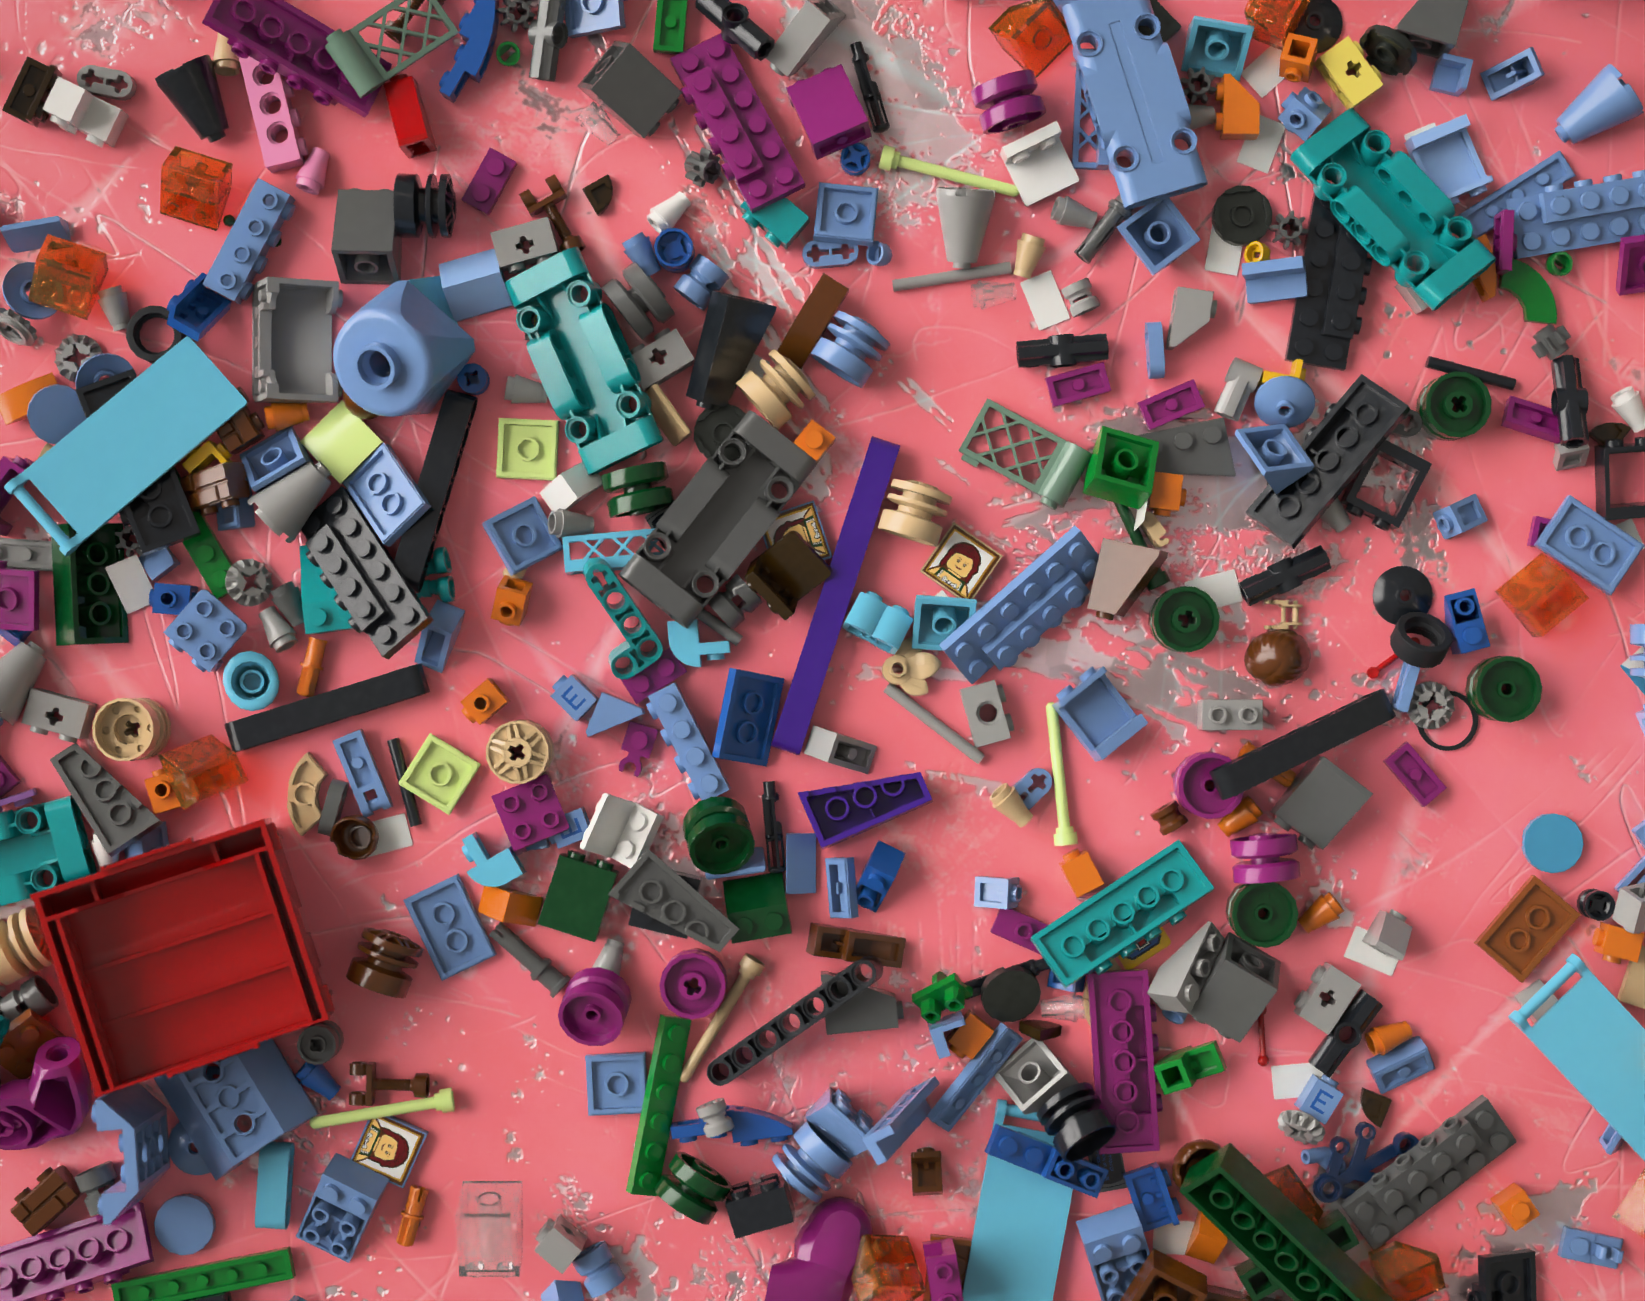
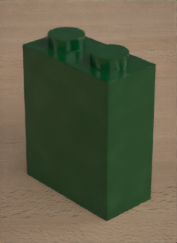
M568 850V854L562 853L559 855L537 924L595 942L598 939L611 896L607 894L614 888L619 871L613 869L614 864L597 859L596 863L584 860L586 855Z

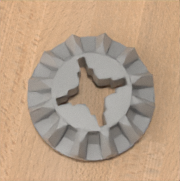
M0 308V335L14 344L31 346L37 339L36 329L30 325V321L25 320L21 314L18 315L11 309Z
M73 334L67 339H62L60 346L55 349L56 360L54 363L59 373L73 382L76 381V375L80 367H78L77 363L68 361V359L76 355V348L79 353L87 356L90 355V357H85V359L81 360L80 367L89 358L103 354L99 344L86 335Z
M254 558L241 559L235 562L227 571L225 577L226 590L230 597L240 605H259L270 597V591L274 586L271 580L272 573L268 572L265 563L255 561ZM256 574L254 584L257 588L252 586L243 591L247 582L244 576L248 578Z
M1432 681L1420 683L1414 688L1407 714L1411 721L1421 728H1440L1450 721L1455 711L1454 697L1447 687L1440 683ZM1433 695L1434 703L1442 706V709L1432 710L1429 716L1428 708L1419 705V702L1429 701Z
M1286 1110L1281 1112L1278 1117V1128L1284 1131L1286 1137H1291L1294 1141H1300L1304 1145L1308 1143L1317 1145L1324 1138V1127L1316 1118L1306 1112Z

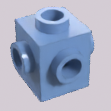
M1304 87L1298 95L1292 91L1281 104L1285 110L1278 119L1288 131L1295 133L1305 142L1332 109L1322 101V98L1316 92Z

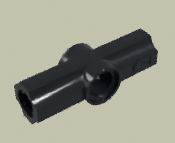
M696 0L695 7L721 29V37L725 42L738 44L750 56L759 61L768 57L770 51L774 48L775 40L749 18L748 9L744 5L731 3L729 0Z
M1101 333L1084 336L1059 334L1047 337L1048 339L1016 342L1018 368L1050 365L1052 368L1074 366L1080 362L1109 359L1107 335Z
M1562 355L1551 362L1554 387L1551 397L1552 413L1558 419L1561 446L1578 448L1587 445L1589 442L1586 419L1589 401L1586 388H1582L1579 358H1575L1573 355Z
M1319 545L1293 558L1290 556L1266 567L1267 570L1242 580L1238 585L1243 599L1248 606H1251L1277 593L1280 595L1302 585L1303 581L1331 569L1330 560L1326 551Z
M1360 989L1331 1033L1325 1036L1308 1059V1062L1330 1078L1349 1051L1360 1043L1363 1032L1383 1005ZM1345 1026H1350L1352 1029L1351 1036L1347 1040H1340V1030Z

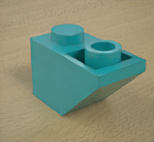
M783 198L753 214L745 201L740 205L741 211L744 213L742 216L743 220L754 229L757 226L761 227L766 232L764 237L776 248L782 245L787 250L810 223L809 216L787 198Z

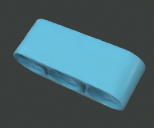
M273 1141L259 1151L255 1208L256 1228L287 1230L289 1226L295 1155L294 1143Z

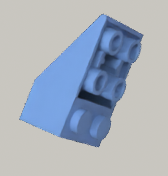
M829 1087L806 1112L805 1118L851 1159L867 1150L861 1139L874 1126L872 1124L874 1120L862 1109L857 1112L850 1104L852 1100L841 1089L838 1088L835 1092Z
M336 1153L320 1178L296 1237L350 1263L390 1179Z
M1133 1203L1076 1221L1101 1301H1120L1150 1254L1145 1234Z

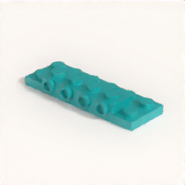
M1178 839L1033 935L1030 940L1064 989L1094 971L1098 975L1104 973L1113 966L1111 960L1119 955L1123 959L1128 957L1138 949L1135 944L1144 938L1147 942L1152 941L1162 933L1160 928L1168 922L1174 926L1187 916L1185 911L1188 907L1212 892L1214 887Z

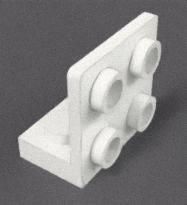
M1057 121L1005 145L1001 149L1000 156L1026 207L1058 193L1079 181V177L1059 138L1062 131Z
M604 793L596 806V811L588 828L584 832L580 848L612 858L631 868L644 852L650 849L664 816L636 802Z

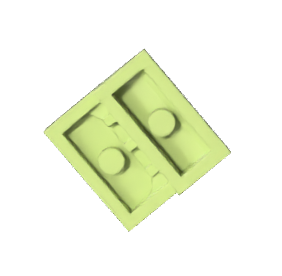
M341 400L300 441L310 454L332 473L331 475L340 484L384 443L363 419L351 414L345 407L344 400Z

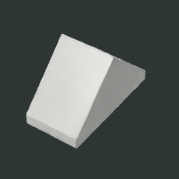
M583 462L559 474L539 494L551 511H557L559 508L569 510L603 485L599 473L589 476Z

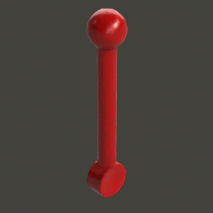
M1417 637L1411 638L1413 641L1420 644V640ZM1393 654L1377 667L1368 668L1367 676L1371 679L1377 678L1381 670L1399 657Z
M1267 1007L1258 1017L1260 1056L1257 1061L1260 1066H1267L1269 1063V1058L1266 1056L1264 1014L1267 1012Z

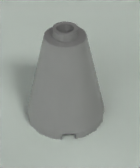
M938 187L936 189L946 259L948 262H953V268L970 269L971 263H977L996 198V190Z
M309 461L252 495L247 502L249 505L255 502L259 507L255 511L258 517L278 536L283 532L289 537L285 541L291 543L295 540L332 482L328 477L332 473L320 461L316 464Z
M31 640L28 644L20 642L0 658V717L12 726L18 720L29 697L30 690L34 687L46 662V659L42 656L45 650Z

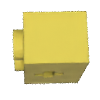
M1349 36L1322 54L1314 63L1346 110L1351 107L1355 108L1384 85L1381 82L1382 76L1379 70L1374 65L1370 66L1363 57L1365 53L1361 45L1357 41H1352ZM1354 69L1356 72L1355 75L1352 74L1348 76L1346 74L1347 70L1349 71Z

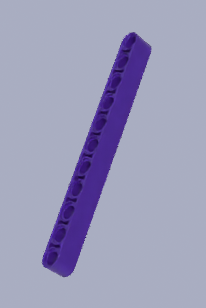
M873 436L871 438L830 563L832 572L830 577L824 582L771 744L772 747L800 755L901 445Z

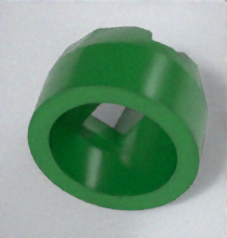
M510 41L501 43L496 50L497 60L504 66L515 65L520 59L519 47ZM512 47L515 52L504 61L501 56Z
M1555 252L1547 258L1545 263L1546 270L1554 276L1567 275L1573 267L1572 257L1567 252ZM1554 263L1557 264L1558 266H1561L1562 269H1561V270L1558 269V268L1554 265Z

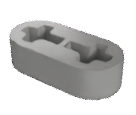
M86 65L78 71V85L92 95L126 101L135 95V80L126 72L95 65ZM94 73L98 79L103 80V84L93 82L90 87V84L85 80L86 77H92ZM123 79L128 84L127 89L122 88L121 93H119V90L111 86L110 83H121Z

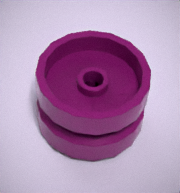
M1020 70L998 76L971 90V97L975 108L985 110L979 117L983 134H996L1030 123L1046 113L1042 97L1032 94L1038 86L1033 70Z
M1210 751L1196 752L1186 757L1176 768L1173 777V792L1178 803L1189 813L1206 819L1221 818L1232 813L1240 804L1244 792L1229 799L1221 800L1215 784L1212 789L1208 788V791L1204 786L1207 780L1213 782L1209 772L1231 761V759Z
M1260 833L1230 840L1232 856L1237 859H1251V861L1239 862L1232 867L1234 883H1270L1301 877L1299 861L1293 858L1279 857L1293 854L1298 850L1296 834Z
M694 948L683 950L671 958L662 972L659 986L661 998L670 1011L679 1017L698 1019L706 1017L718 1008L723 1001L728 981L726 969L719 958L709 951ZM692 977L699 980L698 987L696 988L689 985Z
M600 967L586 968L577 972L569 981L559 1007L558 1019L561 1028L567 1036L584 1045L603 1046L613 1042L621 1033L632 1000L629 986L622 977L613 971Z

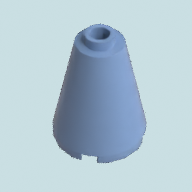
M1609 63L1556 119L1558 126L1554 130L1564 143L1568 140L1572 144L1578 143L1644 113L1642 111L1644 108L1629 83L1625 84L1620 79L1622 74L1612 64Z

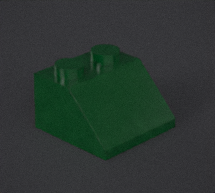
M767 873L723 881L727 918L739 928L738 932L731 938L732 944L792 933L782 873Z

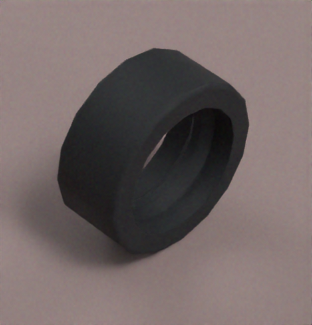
M147 306L139 309L131 317L127 325L126 339L130 349L137 357L152 364L186 337L185 334L173 328L174 340L167 350L160 353L151 352L142 345L140 331L143 324L152 318L168 320L169 311L162 306Z
M1409 612L1402 615L1390 636V646L1393 652L1402 661L1420 668H1433L1441 664L1452 644V634L1449 628L1440 619L1423 612ZM1407 633L1422 635L1428 638L1435 646L1420 645L1413 641Z

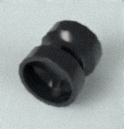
M1591 888L1579 894L1577 908L1585 917L1604 921L1614 913L1615 901L1609 893Z

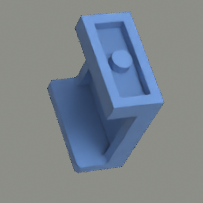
M1092 666L1079 676L1081 682L1074 688L1069 684L1056 694L1059 700L1052 704L1053 708L1095 762L1106 758L1148 724L1142 714L1136 715L1113 686L1104 674L1107 672L1104 666L1097 670Z

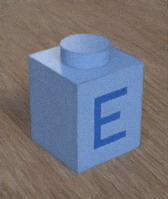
M563 675L552 686L555 692L551 697L575 721H579L599 700L575 675H570L568 678Z
M584 806L565 813L569 830L548 838L551 844L556 843L559 849L583 840L584 832L590 824Z
M1312 1074L1294 1105L1326 1125L1344 1094L1337 1089L1339 1083L1325 1074L1321 1078Z

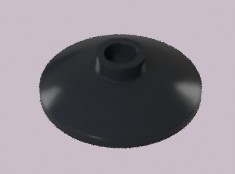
M1294 0L1284 13L1282 21L1283 33L1286 39L1288 33L1318 39L1317 54L1331 48L1340 37L1342 16L1336 4L1331 0ZM1310 17H1317L1319 25H1311Z
M1397 566L1386 570L1379 576L1373 587L1372 599L1378 614L1387 622L1396 625L1400 617L1409 612L1428 613L1433 600V592L1429 580L1422 572L1409 566ZM1402 590H1407L1410 594V598L1407 601H1403L1400 597Z

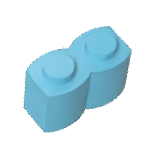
M860 591L842 628L863 640L869 641L879 649L895 655L914 619L909 616V612L905 608L898 605L888 606L882 602L883 599L878 594L871 591L866 593Z

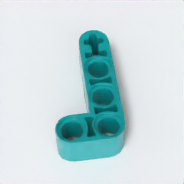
M592 558L585 563L583 568L587 584L626 639V641L610 652L608 663L612 673L617 678L629 679L657 661L663 653V646L658 635L610 565L602 558ZM598 569L602 572L607 584L602 586L598 577L594 576L593 570ZM613 592H619L622 594V599L619 603L610 604L607 602L608 596ZM630 616L639 618L638 624L633 628L624 626L625 620ZM647 640L654 641L655 647L651 651L644 652L640 650L643 642ZM627 657L630 659V664L625 668L615 666L619 658Z

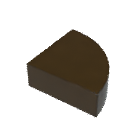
M608 174L582 189L597 216H600L608 208L612 199L613 187Z
M1604 423L1591 429L1588 435L1599 445H1605V440L1624 439L1631 428L1622 423Z
M1023 1020L1019 1022V1031L1037 1041L1061 1036L1062 1026L1042 1020Z
M1362 1087L1360 1093L1362 1110L1372 1123L1381 1128L1392 1100Z

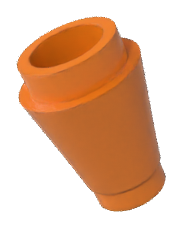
M271 402L270 406H264L268 430L276 429V432L310 420L307 403Z
M1248 795L1241 799L1240 804L1232 813L1225 815L1217 824L1229 838L1233 834L1260 821L1258 818L1263 815V812Z
M1328 892L1324 896L1321 894L1302 916L1298 918V921L1309 934L1339 919V914L1344 912V909L1336 898Z
M1406 1021L1371 1027L1370 1031L1365 1033V1041L1371 1053L1382 1056L1413 1037L1412 1030Z

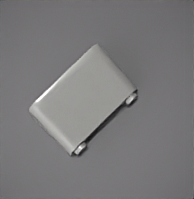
M266 277L255 283L252 295V396L254 402H338V397L342 396L343 388L338 381L336 373H332V314L337 311V308H341L343 303V292L339 290V281Z

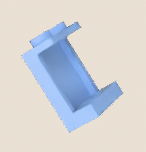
M1467 114L1414 135L1404 143L1410 158L1451 200L1453 205L1460 203L1459 197L1468 193L1470 198H1473L1488 191L1486 186L1494 181L1492 175H1486L1467 131V128L1471 125Z

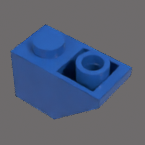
M1475 588L1444 596L1445 625L1452 634V644L1450 646L1452 654H1464L1490 647Z
M878 840L856 884L857 903L861 907L875 913L877 912L896 878L905 856L904 852Z

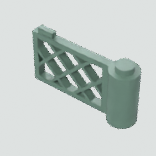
M394 0L350 30L343 32L340 28L326 38L328 44H326L325 49L360 98L369 95L386 81L459 33L437 0H428L427 12L410 9L411 0ZM407 1L406 8L400 7L401 4ZM432 7H433V9L435 10V12H436L437 14H432V13H431ZM394 10L405 13L403 29L385 25L389 12ZM409 14L426 18L424 33L407 30ZM382 18V24L374 23ZM430 19L442 21L449 32L441 37L429 35ZM366 27L381 29L378 45L366 43L359 32ZM384 30L402 34L400 49L382 46ZM406 35L423 38L420 51L417 53L403 51ZM427 40L433 41L432 43L426 46ZM371 49L377 50L376 56L374 55ZM381 51L398 55L397 66L388 72L379 62ZM402 56L409 57L408 59H406L405 61H403V62L401 63V61H402Z
M988 398L958 450L963 454L961 460L976 468L981 463L1042 497L1040 503L1053 510H1056L1057 506L1064 508L1092 455L1082 447L1060 438ZM989 408L1001 413L1004 425L987 429L984 417ZM1006 417L1014 420V422L1007 423ZM982 423L984 430L977 432L979 426ZM1019 424L1027 427L1030 439L1013 444L1009 427ZM1006 429L1010 445L993 449L989 433ZM1032 431L1040 434L1041 436L1033 437ZM985 435L990 451L977 454L967 448L973 438ZM1047 438L1057 443L1051 455L1039 457L1035 444L1036 441ZM1032 443L1036 459L1019 464L1015 447ZM1011 449L1016 465L1006 468L997 465L994 454ZM991 455L993 462L984 457ZM1048 460L1046 466L1043 469L1041 462ZM1038 463L1041 475L1034 485L1023 479L1021 468ZM1017 469L1019 476L1010 471Z

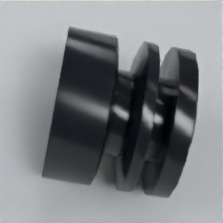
M398 173L396 175L393 208L395 229L399 238H419L423 224H426L431 238H436L438 228L442 238H451L454 221L456 220L457 205L450 174H441L439 184L436 175L429 174L425 188L422 187L418 174Z
M1082 1082L1063 1089L1046 1101L1036 1115L1040 1123L1045 1126L1046 1133L1049 1136H1055L1053 1144L1064 1162H1074L1090 1156L1105 1146L1116 1135L1118 1130L1106 1109H1099L1101 1101L1095 1095V1091L1090 1083Z

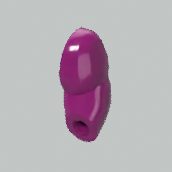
M57 1037L45 1042L38 1048L30 1079H14L0 1086V1149L22 1150L36 1148L52 1139L71 1135L79 1131L90 1109L92 1092L87 1065L80 1043L75 1038Z
M844 1197L826 1199L818 1204L809 1216L808 1221L801 1227L795 1239L794 1257L772 1265L765 1301H848L856 1280L867 1268L872 1252L873 1229L871 1217L864 1206L853 1199Z

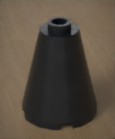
M208 54L185 62L182 66L176 69L172 68L155 78L158 87L201 140L208 138L209 143H212L226 136L224 130L228 129L229 126L213 61Z

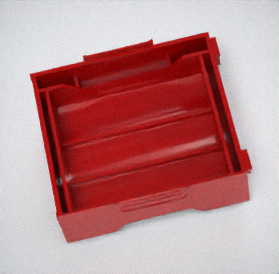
M271 817L194 841V838L191 837L109 865L99 867L101 872L30 895L31 901H34L91 1077L95 1097L167 1074V1078H171L175 1074L249 1051L252 1048L257 1049L261 1046L260 1042L327 1020L334 1013L335 1008L331 998L333 991L328 989L327 983L323 984L318 970L321 967V963L311 933H306L299 912V908L302 905L280 840L283 837L282 834H278Z

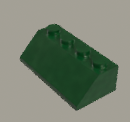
M69 523L58 525L69 538L77 534ZM104 524L72 554L66 557L59 550V544L51 537L56 646L129 643L128 616L105 567L125 559L124 548H116L120 541L119 537L115 535V532H122L123 524Z

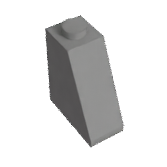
M807 0L776 41L768 57H766L771 62L770 67L781 76L786 75L788 77L796 74L840 24L846 14L830 0Z

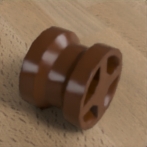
M1176 800L1168 802L1150 814L1152 819L1159 823V831L1163 836L1175 831L1188 822L1187 817L1179 812V804Z

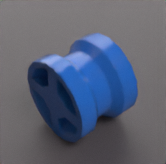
M858 142L842 150L840 163L844 172L850 176H860L867 171L870 165V152L865 145Z
M469 363L457 375V382L466 393L480 395L488 389L490 377L488 372L480 365Z

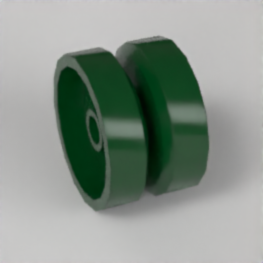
M1454 371L1432 380L1422 389L1417 399L1416 412L1421 416L1422 428L1428 435L1438 440L1455 441L1475 434L1486 424L1491 414L1492 400L1488 388L1478 377L1468 372ZM1454 404L1456 406L1455 412L1452 410Z
M660 461L631 466L602 475L601 480L605 492L610 494L624 492V494L613 497L607 502L610 518L638 516L670 506L674 502L672 488L667 486L652 487V485L664 482L669 477L666 462Z
M1181 586L1165 591L1155 599L1149 611L1148 625L1153 638L1160 646L1172 652L1186 653L1202 649L1214 639L1219 629L1220 615L1216 603L1208 593L1196 587ZM1179 615L1187 616L1188 621L1184 626H1181L1182 622L1178 621Z
M1494 656L1483 659L1473 667L1467 677L1465 691L1469 704L1478 715L1487 720L1515 722L1523 720L1534 712L1541 700L1542 684L1540 676L1532 664L1522 658ZM1503 684L1506 685L1505 690H1501Z
M723 796L710 797L699 801L689 809L683 819V833L693 864L702 872L713 875L733 872L745 865L754 853L755 840L744 807L734 799Z
M1275 882L1239 884L1228 897L1225 910L1228 924L1237 936L1253 946L1264 948L1280 945L1287 940L1297 926L1299 914L1293 896L1287 889ZM1261 908H1265L1264 911L1266 912L1263 918L1258 916Z
M678 1151L668 1165L673 1175L663 1174L654 1190L663 1201L681 1214L701 1224L709 1225L718 1211L714 1201L723 1202L732 1189V1185L724 1176L703 1161L685 1152Z

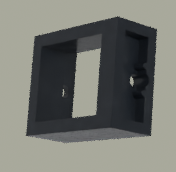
M1636 437L1635 443L1625 444L1624 439L1605 440V445L1594 446L1596 513L1604 517L1605 520L1645 517V502L1610 504L1609 454L1644 452L1645 437Z
M1385 440L1351 480L1340 502L1346 505L1345 511L1360 518L1362 515L1373 519L1372 525L1381 530L1397 529L1405 518L1432 463ZM1377 455L1415 474L1393 516L1356 498Z

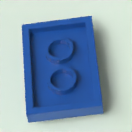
M729 668L712 757L767 767L784 678Z

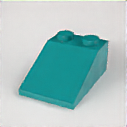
M307 545L300 546L301 597L305 633L314 635L352 630L353 628L348 622V619L352 617L348 610L344 611L335 602L334 597L337 595V592L334 588L330 589L321 580L320 575L323 571L320 566L316 567L307 558L306 553L309 551Z

